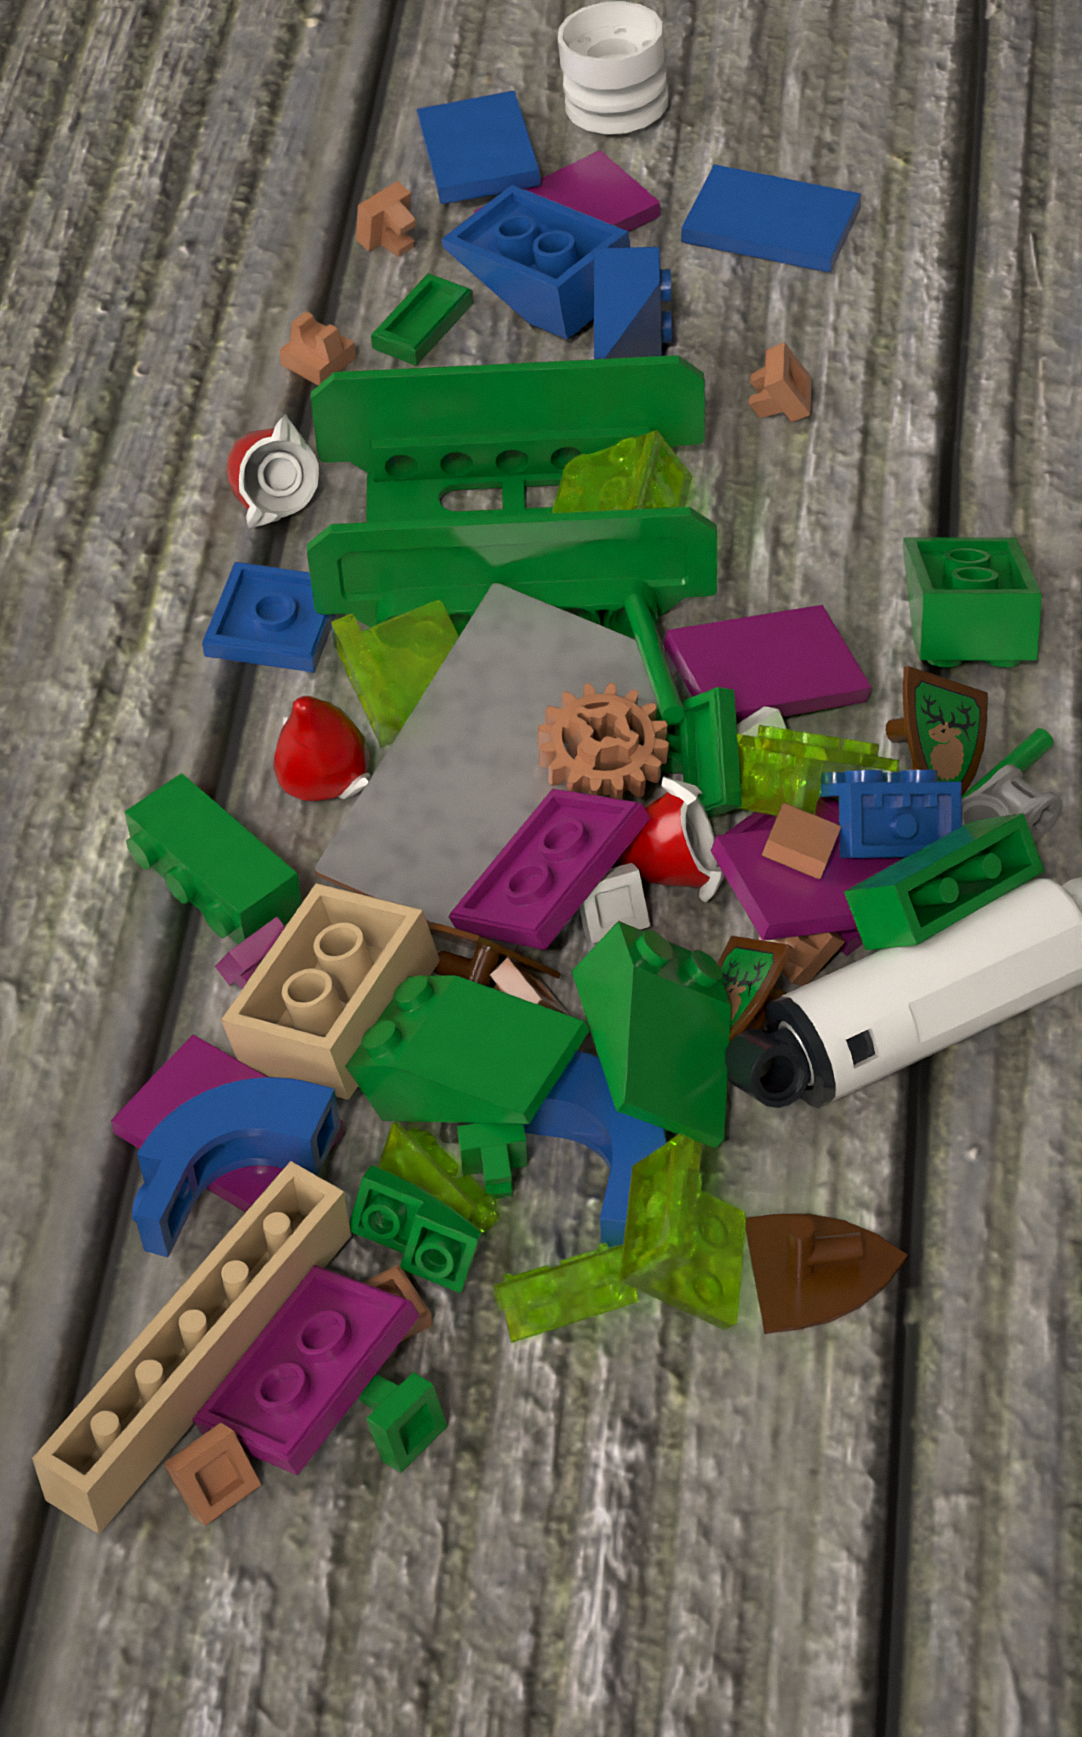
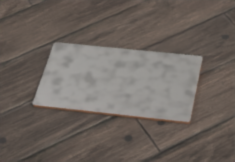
M493 584L315 866L316 875L357 894L422 909L427 921L455 928L448 918L450 912L551 789L567 791V782L565 781L551 786L548 782L549 768L540 767L538 763V727L545 724V710L548 705L561 709V695L565 691L573 694L577 699L583 697L584 684L587 683L592 685L596 694H604L609 683H615L616 695L625 697L628 692L635 689L639 691V707L653 702L657 705L635 639L501 584ZM665 652L673 678H675L678 671L669 654ZM563 743V745H564V747H565V749H566V751H567V746H568V745L565 744V743ZM486 938L514 952L519 947L518 944Z

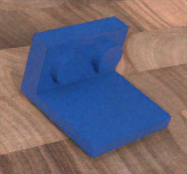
M850 770L845 772L817 773L816 785L796 786V798H839V825L841 826L840 858L907 857L962 827L961 782H937V770H903L900 772Z

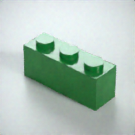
M180 773L124 811L130 836L126 840V844L134 860L142 868L148 870L152 867L160 874L171 893L180 902L186 904L190 901L203 913L209 927L219 937L225 938L229 936L234 942L240 944L276 917L279 918L283 925H286L302 904L297 872L184 774Z
M1020 813L971 821L844 891L866 951L912 946L923 942L1045 872L1025 815Z

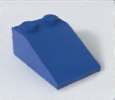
M514 185L509 186L441 239L443 248L524 320L564 339H569L594 318V248L631 247L628 231Z
M659 247L594 248V359L661 356V343H672L671 310H661L660 302H671V269H660Z

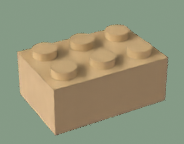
M316 883L221 1019L237 1060L266 1077L291 1078L335 1089L336 1097L349 1100L358 1085L345 1065L361 1044L363 1035L376 1023L393 999L396 988L408 976H430L440 961L423 910Z

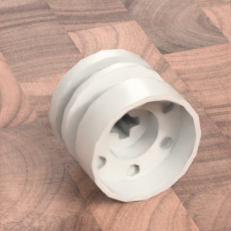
M625 1L601 2L581 8L565 19L558 30V46L561 69L564 72L563 91L565 93V109L571 121L586 131L618 134L645 128L658 120L668 108L669 93L667 70L664 65L663 23L656 12L636 3Z

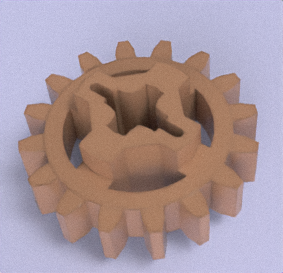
M590 683L584 684L583 697L578 699L568 691L562 693L561 709L548 705L545 710V724L538 727V763L540 767L549 768L548 782L550 785H558L565 781L567 782V791L577 793L583 791L596 796L610 795V798L622 800L623 792L627 790L639 798L644 796L646 780L658 783L661 777V766L667 763L669 742L666 741L667 723L666 721H656L657 706L654 702L639 707V691L633 689L625 697L617 696L615 683H609L604 694H596L595 689ZM563 743H565V744L568 745V746H567V751H566V749H565Z

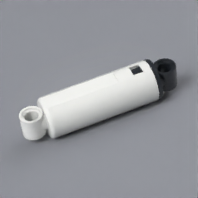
M1082 877L1071 879L1062 886L1052 879H1034L1013 889L917 945L882 949L770 1001L765 1008L767 1031L757 1028L745 1030L734 1037L726 1048L725 1063L729 1082L768 1107L780 1108L788 1106L801 1097L809 1106L820 1108L1081 985ZM772 1058L770 1070L760 1078L761 1068L766 1061Z

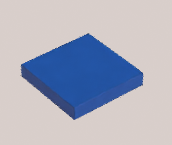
M234 562L202 641L204 657L315 673L336 614L321 615L315 612L309 572Z

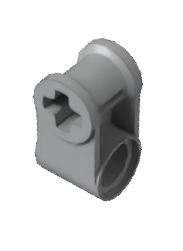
M1013 764L1006 765L998 770L988 782L969 796L961 799L962 826L974 820L1024 813L1035 842L1041 839L1055 823L1061 811L1062 800L1052 792L1043 794L1023 779V772Z

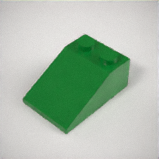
M903 537V555L912 636L919 660H927L931 665L938 667L959 666L963 660H985L988 664L997 667H1014L1019 665L1021 660H1037L1042 593L1016 537Z
M617 921L571 971L617 1112L717 1148L724 1141L728 1076L725 1051L729 1045L731 1003L721 979V968L711 956L703 951H690L667 941L655 931H642Z
M456 975L408 976L396 988L393 999L376 1023L365 1032L361 1044L345 1067L382 1121L529 1124L590 1029L583 1020Z

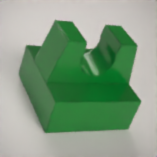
M475 1123L457 1126L463 1176L482 1173L486 1200L513 1197L510 1169L527 1167L524 1124Z
M415 1372L400 1385L375 1375L359 1395L360 1402L374 1410L366 1420L381 1461L399 1473H402L448 1427L434 1385Z

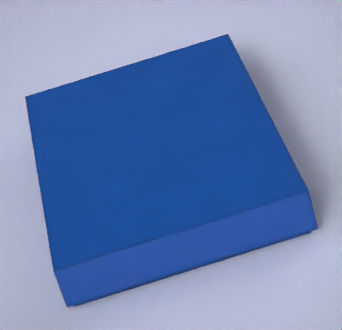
M515 90L417 109L419 126L440 204L500 194L511 185L522 189L541 185L539 168Z
M714 164L681 227V242L831 273L861 208V193Z

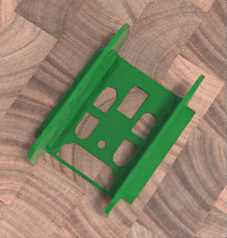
M679 355L333 372L311 392V406L319 460L324 463L350 462L367 473L366 522L330 524L307 543L315 612L318 614H348L375 630L377 639L384 646L392 649L451 648L455 645L490 587L498 583L635 639L624 609V601L630 595L641 594L646 598L655 627H657L658 617L662 616L684 598L708 597L717 593V524L691 507L662 508L659 458L674 446L699 445L705 441L704 373ZM651 481L653 508L603 511L602 496L620 482ZM576 485L583 488L588 495L584 501L577 505L525 508L524 487ZM502 488L503 509L450 511L440 504V499L450 491Z

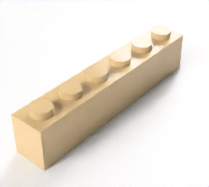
M292 1161L288 1163L34 1455L32 1460L47 1502L97 1534H100L191 1427L194 1423L192 1419L312 1267L316 1265L325 1268L351 1237L345 1192Z

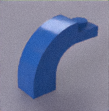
M577 1050L531 1122L524 1124V1130L528 1134L557 1137L578 1142L592 1149L604 1160L610 1170L600 1215L602 1256L628 1259L633 1234L644 1235L649 1206L666 1208L667 1157L664 1129L617 1112L600 1059L594 1055Z
M264 1077L245 1079L209 1089L186 1101L167 1115L153 1129L137 1153L144 1184L136 1194L132 1208V1219L134 1222H137L144 1251L169 1258L198 1197L213 1181L228 1172L243 1167L260 1165L284 1169L292 1161L318 1176L341 1127L335 1089L291 1078Z

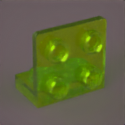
M657 430L636 438H625L609 448L589 455H579L565 465L551 513L685 507L693 475Z
M440 600L428 603L363 631L360 630L353 613L331 622L334 649L380 748L394 742L459 638Z
M759 725L757 736L737 733L742 807L739 808L778 816L784 802L815 815L817 800L821 792L820 784L824 761L898 772L900 760L878 756L880 744L843 738L842 750H840L842 738Z
M679 1134L632 1166L619 1282L720 1329L728 1330L737 1324L746 1215L743 1210L701 1190L702 1177L699 1171L702 1144Z

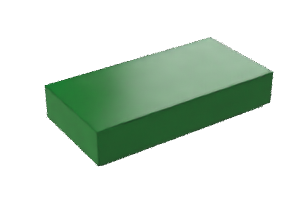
M428 273L371 334L372 349L417 366L473 305L472 289Z
M716 687L683 700L685 717L680 721L683 782L695 785L703 793L698 794V798L702 802L708 818L742 807L735 694L733 689Z

